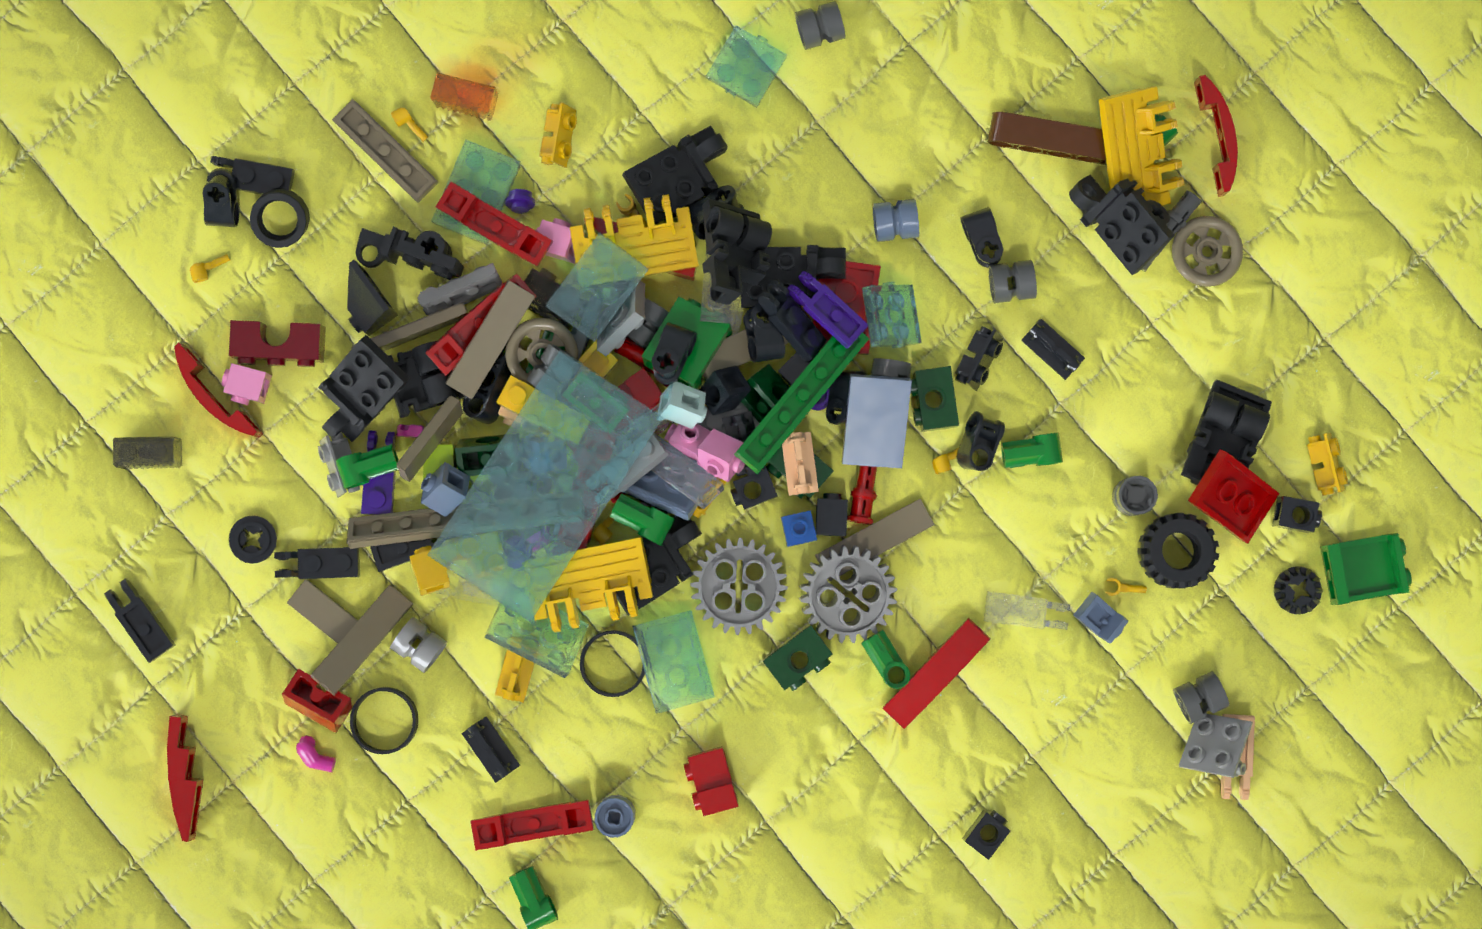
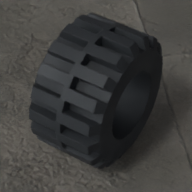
M1168 514L1153 520V523L1144 529L1146 532L1139 539V542H1141V547L1138 548V555H1141L1139 563L1141 567L1145 568V574L1149 578H1153L1155 583L1166 586V588L1194 587L1199 582L1205 581L1208 578L1209 572L1214 571L1216 566L1213 564L1219 558V553H1216V547H1219L1218 540L1214 541L1213 535L1215 533L1213 529H1208L1206 526L1208 523L1203 519L1199 520L1196 518L1197 516L1192 514ZM1173 533L1184 534L1193 545V558L1189 565L1182 569L1172 568L1163 557V543Z

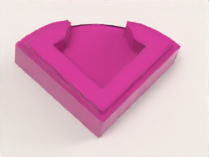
M399 424L396 436L417 438L425 427L422 425Z

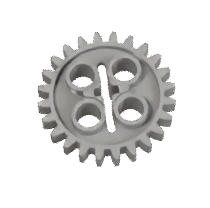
M739 538L737 546H733L730 539H727V548L724 549L716 543L715 548L717 552L715 554L708 550L705 551L708 557L707 562L703 560L697 561L702 567V571H693V575L699 577V582L690 583V586L698 588L699 592L692 595L691 598L700 599L702 602L695 609H705L707 611L703 617L704 621L710 617L715 619L713 628H716L720 623L724 624V633H727L730 626L735 629L736 635H739L741 627H745L748 634H751L752 625L754 624L762 630L761 620L766 619L772 623L773 619L769 613L771 611L780 613L781 610L775 604L776 602L786 601L784 597L779 595V591L787 590L788 587L780 585L779 580L784 579L787 575L778 574L776 571L783 565L782 562L773 564L771 560L774 558L775 553L773 552L765 556L763 553L766 545L764 544L758 550L754 549L755 543L753 539L748 547L744 546L742 538ZM740 559L743 561L742 582L748 584L747 590H742L741 612L736 613V591L730 589V584L736 582L737 561ZM722 562H727L733 567V575L726 580L720 579L716 575V567ZM752 563H757L763 568V576L756 581L750 580L746 576V568ZM720 592L730 594L732 597L730 608L722 610L715 605L717 594ZM750 593H756L762 598V606L758 610L752 611L745 606V598Z
M841 545L840 554L829 548V558L826 559L822 554H819L818 556L821 561L819 565L810 562L814 572L812 574L803 573V576L809 580V583L799 586L803 591L807 592L806 595L799 597L801 602L808 603L802 609V612L804 614L812 613L807 621L810 625L819 622L816 631L820 634L827 629L826 637L829 640L833 638L835 633L840 643H843L846 635H848L852 643H855L857 634H860L864 640H867L866 631L870 629L874 634H877L878 631L875 626L877 623L884 626L887 625L886 621L882 618L884 614L893 615V612L887 607L888 604L897 603L889 595L896 592L897 588L888 585V583L893 581L895 577L892 574L884 575L889 566L886 563L878 566L881 560L878 555L869 559L871 551L865 549L859 555V547L856 545L853 546L851 553H848L844 545ZM845 566L853 567L852 577L848 580H841L839 577L840 570ZM828 577L834 578L845 589L851 591L869 607V610L864 611L850 598H845L840 590L827 581ZM867 585H875V595L869 599L863 598V589ZM828 589L833 590V600L829 603H822L820 601L822 592ZM855 608L857 610L856 618L850 622L844 621V612L847 609Z

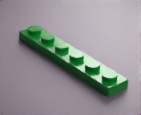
M862 332L853 344L846 349L832 336L734 455L758 474L870 338Z

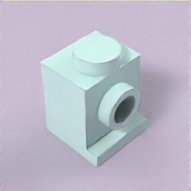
M677 381L670 384L660 396L657 420L663 421L667 419L693 429L697 423H702L706 416L707 406H704L706 393Z

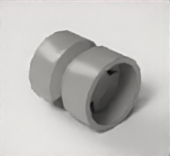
M412 617L396 636L390 649L403 658L409 656L411 658L410 663L425 673L444 650L447 641L435 632L427 633V626L415 617ZM418 638L422 642L414 649L411 645Z

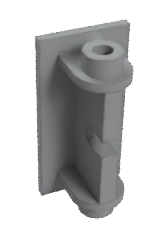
M339 433L334 438L331 437L332 441H330L329 435L325 436L319 441L320 446H318L320 459L323 463L327 464L330 473L327 474L331 491L336 492L337 498L344 495L347 491L344 489L336 459L352 454L347 437L344 438L342 433ZM360 486L348 489V492L353 493L361 490Z

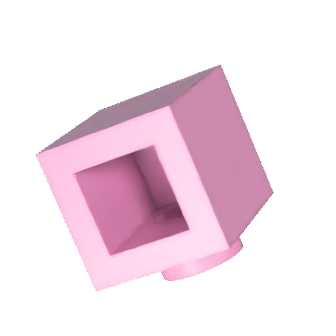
M554 218L553 222L542 220L540 227L536 231L553 240L546 256L575 264L570 233L571 224Z
M231 363L230 369L225 370L222 378V386L225 387L223 392L232 395L230 401L248 405L249 401L252 400L264 404L272 375Z
M672 423L664 438L668 441L666 448L697 461L698 447L711 431L699 424L690 429L683 425Z
M713 428L698 447L697 468L713 477L729 482L735 473L739 474L745 466L734 455L743 442Z

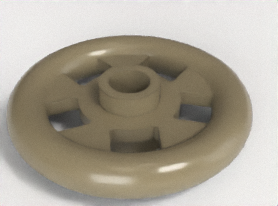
M1200 216L1186 222L1187 225L1184 228H1180L1176 233L1172 244V258L1178 272L1189 282L1204 287L1217 286L1231 279L1238 271L1243 258V244L1236 229L1227 221L1214 216ZM1209 228H1214L1221 232L1219 240L1207 236ZM1194 232L1200 239L1192 247L1186 240ZM1222 246H1231L1230 259L1221 258L1223 253ZM1203 247L1211 249L1212 254L1210 257L1202 254ZM1190 254L1193 255L1194 260L1198 263V266L1193 269L1185 260ZM1217 264L1219 272L1207 275L1205 267Z
M534 318L523 322L514 330L506 344L505 357L511 374L515 378L536 388L527 380L531 371L529 373L525 372L519 363L527 358L533 367L541 365L543 362L536 356V351L539 348L546 349L549 343L557 347L565 346L566 352L578 359L577 344L573 335L563 324L553 319ZM541 330L553 332V340L540 339ZM525 336L533 340L528 346L527 351L519 347L521 340Z

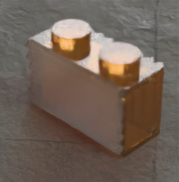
M437 72L430 98L436 108L441 106L442 110L447 108L448 111L453 110L454 113L456 111L459 114L464 112L465 116L468 114L471 117L475 115L476 118L481 116L482 120L487 118L490 121L493 118L498 92L494 86Z

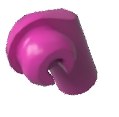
M308 735L302 736L296 745V752L304 764L309 768L332 773L336 758L318 754L315 749V739Z

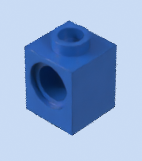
M811 511L781 517L787 547L817 541Z

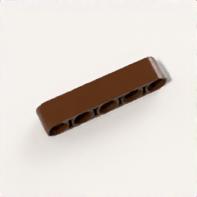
M1007 112L992 113L988 143L991 145L1107 165L1102 129Z

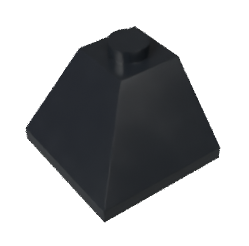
M352 260L349 263L347 309L352 316L348 320L358 333L364 331L365 334L370 336L397 317L398 314L364 267L357 261Z

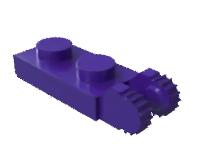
M802 271L798 277L800 282L815 294L810 299L798 287L790 285L787 288L789 296L797 304L804 306L803 309L846 349L849 348L868 327V324L825 284L822 285L812 275Z
M369 430L367 452L377 448L378 435L376 431ZM388 432L385 439L386 446L392 444L394 449L396 442L395 432ZM396 471L372 478L369 483L363 485L361 514L378 515L393 513Z

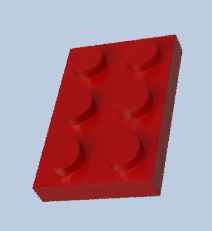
M846 261V279H818V282L822 285L825 284L868 324L863 333L870 339L857 353L868 355L881 266ZM813 318L814 325L827 339L821 347L822 349L832 335Z
M1220 449L1188 501L1236 538L1248 544L1280 493L1232 455Z

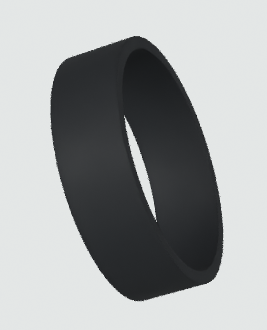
M611 630L597 634L588 641L580 656V671L585 683L594 692L607 697H619L628 694L640 684L646 672L647 660L642 645L632 635L623 631ZM607 634H619L629 638L636 644L642 656L643 667L639 679L631 688L619 693H609L598 689L590 682L585 672L584 660L589 646L596 639Z
M381 687L366 692L356 701L350 714V729L354 739L362 748L375 754H390L401 750L411 742L418 728V712L414 702L404 692L395 688ZM379 691L397 694L406 701L412 712L413 724L408 738L399 747L391 750H380L368 745L361 738L356 726V715L359 706L369 695Z

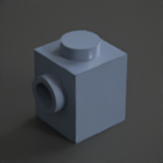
M444 462L433 474L429 473L424 478L421 484V489L423 490L421 503L446 517L467 498L470 476Z

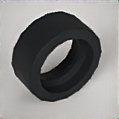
M273 189L263 194L252 206L250 213L251 229L255 236L265 245L275 248L289 247L298 242L306 232L310 221L309 210L304 200L295 192L286 189ZM274 201H283L290 204L297 213L298 221L296 227L287 235L279 236L272 234L263 224V211L268 204Z

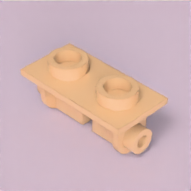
M811 432L791 433L782 444L788 494L791 496L819 492Z

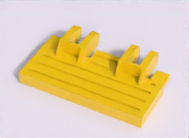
M1157 86L1144 89L1139 88L1100 98L1099 107L1110 190L1119 181L1128 178L1130 182L1136 180L1138 183L1133 188L1134 190L1140 188L1144 190L1141 195L1146 201L1154 200L1162 206L1170 204V192L1168 190L1183 186L1184 179L1183 177H1171L1170 179L1162 180L1161 173L1181 168L1182 160L1171 159L1155 164L1154 161L1166 158L1163 133L1161 132L1178 127L1177 120L1172 118L1155 122V114L1176 109L1175 102L1168 100L1147 105V102L1159 99Z
M669 194L662 195L661 202L663 210H665L667 223L655 225L653 202L650 198H644L648 227L644 228L642 215L616 219L619 232L614 233L610 206L604 205L602 216L603 220H605L607 233L600 235L595 234L594 215L591 208L584 209L588 238L584 237L583 225L570 227L580 287L699 267L689 207L676 209L678 222L674 223Z
M642 537L523 561L535 620L549 618L552 631L559 632L562 628L557 605L559 602L565 601L568 621L572 629L579 628L580 625L576 598L579 599L581 611L606 607L608 603L611 619L615 621L620 620V608L616 591L624 590L627 610L631 617L638 616L639 613L634 587L637 586L640 600L653 597L652 582Z

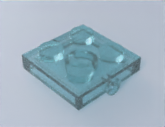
M735 25L708 71L706 79L722 87L726 93L732 94L733 97L737 96L757 108L786 60L787 54L767 43L768 40L763 36L757 35L756 37Z
M895 281L882 283V285H871L862 288L871 347L892 346V348H903L907 345L922 343L913 284L895 285Z

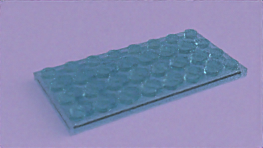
M560 350L427 556L530 622L664 417Z

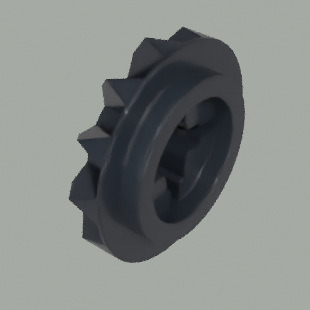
M247 516L238 520L231 528L229 546L232 553L239 560L251 564L260 563L268 559L276 549L278 535L273 524L263 517ZM245 530L252 534L263 532L258 539L259 546L262 549L255 545L244 548L249 541L248 533Z
M1300 566L1291 567L1284 570L1276 579L1274 596L1283 610L1291 614L1300 615L1311 612L1320 603L1323 589L1320 578L1311 569ZM1305 580L1303 590L1306 591L1309 597L1298 596L1297 599H1294L1295 591L1288 584L1300 585Z

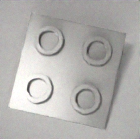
M1207 714L1205 718L1194 722L1179 767L1231 778L1244 775L1246 764L1242 763L1240 758L1253 722Z

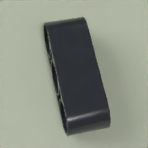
M506 345L473 399L465 396L462 407L465 415L484 424H491L498 419L501 405L497 404V400L510 375H512L506 363L505 353L502 356Z

